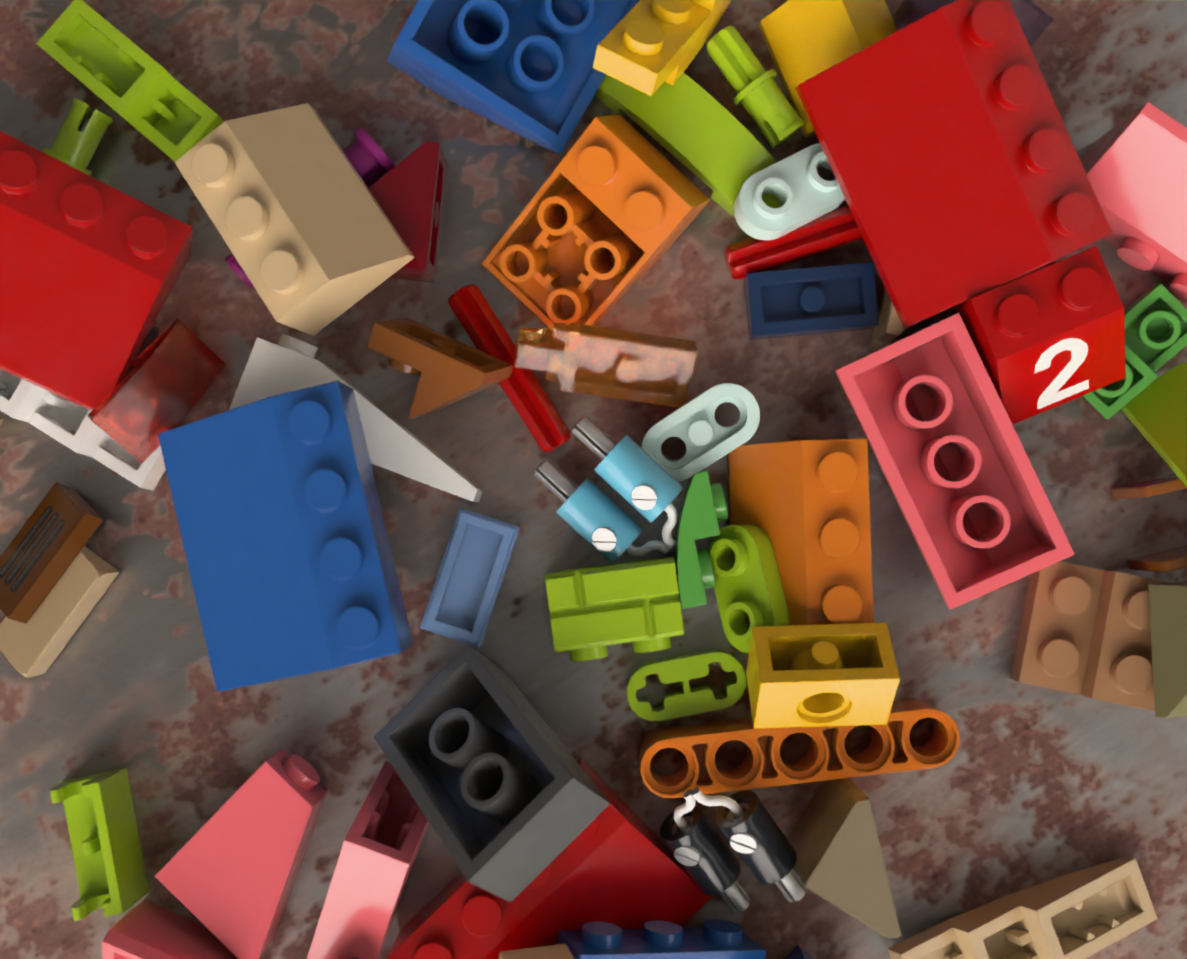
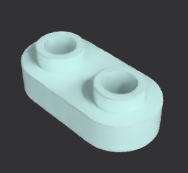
M819 143L811 145L751 175L739 190L733 209L739 227L746 234L758 240L769 241L780 238L833 211L841 205L845 197ZM817 167L828 169L833 175V181L822 179L817 173ZM769 193L777 197L780 202V208L768 207L762 199V194Z
M721 383L714 385L651 426L643 439L642 449L677 482L684 481L741 446L754 435L760 421L759 405L755 397L738 384ZM725 402L735 404L739 410V418L731 426H722L715 420L716 408ZM669 437H678L686 445L685 454L677 460L668 459L662 452V443Z

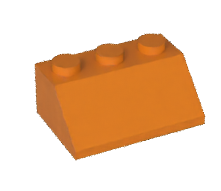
M867 438L741 445L728 453L729 525H754L762 529L770 538L789 611L790 625L874 623ZM747 614V619H748V623H749V626H750V619H749V616H748V614Z

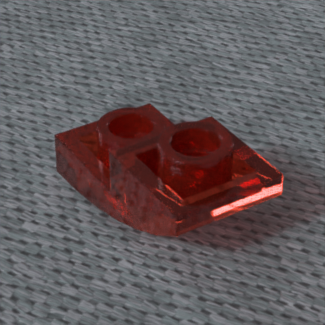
M176 319L131 363L135 369L88 414L93 423L141 463L160 446L158 434L174 429L180 424L226 365L179 319Z

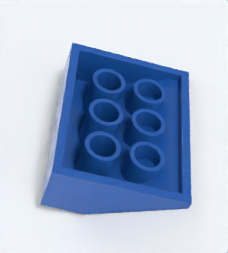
M418 0L386 61L438 95L545 148L561 154L606 75L593 68L597 45L640 0Z
M339 381L329 382L267 397L158 434L217 692L331 670L402 653L413 644L354 389Z

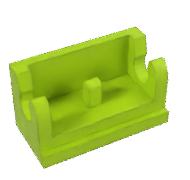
M127 767L66 779L49 790L53 804L63 801L81 897L71 905L73 921H80L87 917L89 913L104 908L105 917L123 914L149 892Z

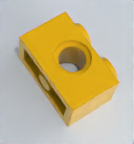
M887 623L752 627L746 677L754 729L887 725L900 681Z

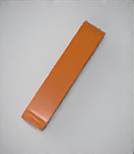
M907 699L893 701L887 725H867L871 731V741L863 752L857 754L846 753L845 739L854 727L860 725L754 729L752 718L665 727L654 730L643 738L638 748V763L643 782L652 793L664 798L683 797L685 791H692L694 788H699L704 794H714L936 768L945 765L955 756L959 748L960 733L957 724L948 714L922 700ZM931 718L934 727L930 740L925 745L912 747L909 738L913 725L920 719ZM794 733L807 734L809 748L801 759L793 762L781 759L780 746L785 738ZM731 740L745 743L747 746L746 757L739 766L727 769L716 765L715 754L723 743ZM664 748H675L685 755L681 769L670 776L659 775L650 768V762L654 754Z

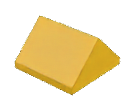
M788 0L760 21V31L791 105L806 123L802 127L805 138L816 133L795 88L802 82L897 32L898 30L885 0Z

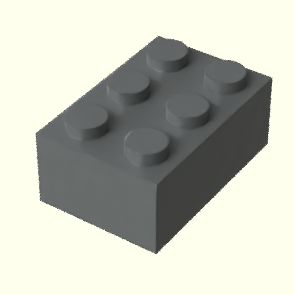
M469 645L374 736L466 880L509 902H512L610 805V802L509 676Z

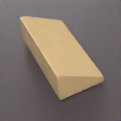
M84 546L26 624L5 617L0 624V650L16 671L26 678L45 674L120 571Z

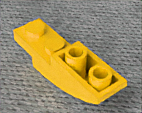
M640 0L597 45L593 68L652 97L664 82L672 86L675 84L703 47L732 0Z

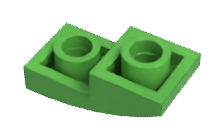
M1155 282L1124 311L1126 378L1083 395L1107 420L1156 380L1159 376L1155 372L1187 346V309L1159 282Z
M708 471L695 473L688 479L677 514L674 533L676 543L673 546V557L681 609L706 605L705 589L715 587L708 550L697 551L695 544L697 539L720 535L718 521L728 519L722 485L720 482L710 484Z

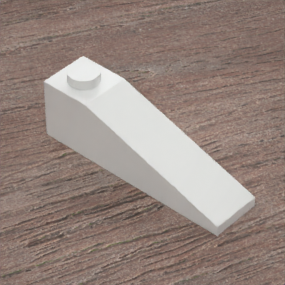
M281 334L278 344L256 338L229 410L267 397L339 381L354 389L371 464L466 500L479 503L483 493L480 488L335 370L314 359L318 350L317 347Z

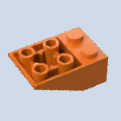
M620 114L595 117L482 264L572 349L669 249L708 204L710 199Z

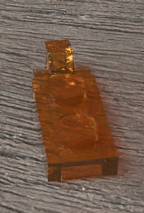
M571 322L570 325L567 323H554L553 331L551 329L520 327L516 346L515 367L546 371L545 379L560 383V391L681 407L686 401L697 355L696 341Z

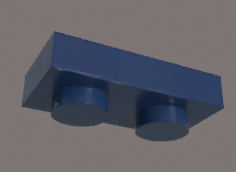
M873 262L747 273L744 277L749 340L869 330L879 326Z

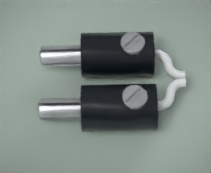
M694 788L692 791L687 790L683 794L686 802L677 806L663 821L660 827V835L674 854L675 859L681 863L701 892L706 895H716L719 893L732 912H743L750 902L749 896L737 881L740 873V863L701 808L695 805L696 801L707 806H719L715 813L717 826L757 881L763 884L775 883L789 902H797L805 895L806 887L793 870L797 861V852L755 792L744 790L727 797L723 795L709 796L700 791L699 788Z

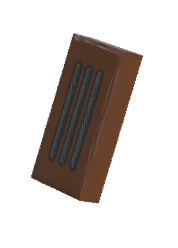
M55 482L0 556V609L8 619L25 624L31 619L103 521L73 488Z

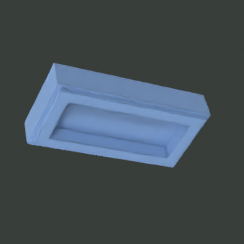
M459 507L420 626L421 629L479 648L482 646L521 527Z

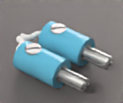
M588 416L580 418L574 424L572 433L602 460L594 471L650 523L664 510L667 512L668 519L662 528L663 541H649L641 547L632 545L643 529L589 478L578 486L550 459H546L536 468L534 476L563 502L556 513L611 564L624 551L634 556H644L652 550H659L666 554L676 543L671 531L677 523L678 515L676 508L671 502L684 487L628 435L617 444Z

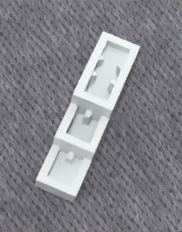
M0 369V411L14 419L30 423L74 452L96 459L138 487L148 490L155 489L166 470L158 434L172 428L114 395L102 416Z

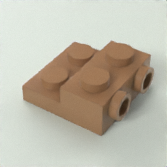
M1062 561L1030 574L1010 679L1020 683L1079 694L1091 699L1155 712L1148 584L1171 582Z

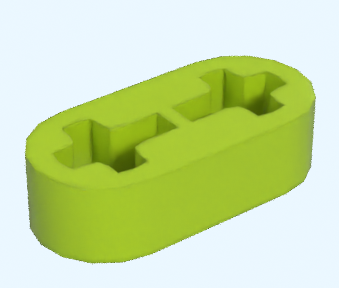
M706 649L650 660L637 665L630 672L627 679L626 697L631 709L639 717L648 721H665L721 710L734 705L742 697L746 688V674L742 664L732 654L721 649ZM712 662H718L720 667L726 672H733V679L724 682V693L714 695L707 685L690 688L689 680L708 675V664ZM650 674H657L662 684L681 681L682 689L663 694V705L658 707H651L648 698H637L636 690L646 687L645 676Z

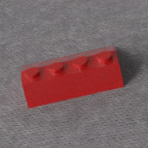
M957 0L813 76L795 88L903 328L918 323L1112 234L1009 0Z
M0 131V369L103 416L191 255L193 227Z
M581 756L577 760L578 764L610 802V805L512 902L469 883L463 873L460 872L399 931L387 959H499L500 952L557 945L559 931L582 930L583 924L595 921L615 924L622 930L644 929L646 922L654 920L668 921L682 927L712 898V895H706L701 892L681 863L675 859L670 849Z

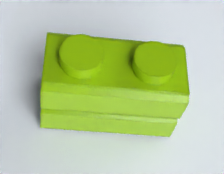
M672 556L547 572L545 574L555 652L569 651L570 661L572 662L607 657V645L632 642L634 653L666 650L671 648L670 637L684 635L674 557Z

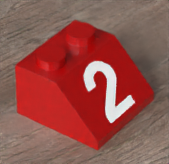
M1097 246L975 296L951 311L952 316L957 313L960 314L1012 425L1126 378L1124 306Z

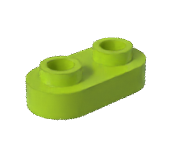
M729 525L721 528L720 535L713 536L708 549L714 573L715 595L723 630L728 641L737 650L749 653L752 627L789 626V611L774 548L768 535L754 525ZM747 614H748L749 619H750V626H749V623H748Z

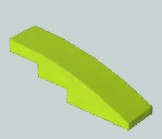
M74 0L36 43L174 162L225 122L217 113L174 79L164 67L83 0Z

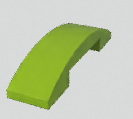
M684 72L673 86L664 82L652 97L608 75H605L595 93V96L615 114H621L622 112L627 114L713 190L711 198L734 219V201L745 181L751 175L777 163L765 147L725 107ZM769 193L762 194V199L768 207L780 208V202L777 197Z

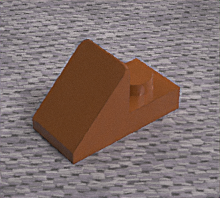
M409 318L375 322L368 343L369 348L390 357L389 364L393 368L408 374L421 375L409 412V418L411 419L442 410L509 378L513 369V365Z

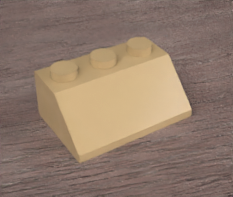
M308 103L227 120L175 162L276 322L314 336L415 258L316 110Z

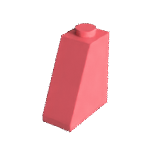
M283 749L266 760L154 876L238 959H259L275 938L327 794L318 784L320 776L314 767L299 755L292 754L289 756Z
M385 761L344 839L307 959H378L388 937L428 829L429 821L392 764Z

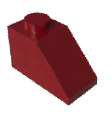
M424 142L368 188L415 257L388 279L435 283L447 164L439 142Z

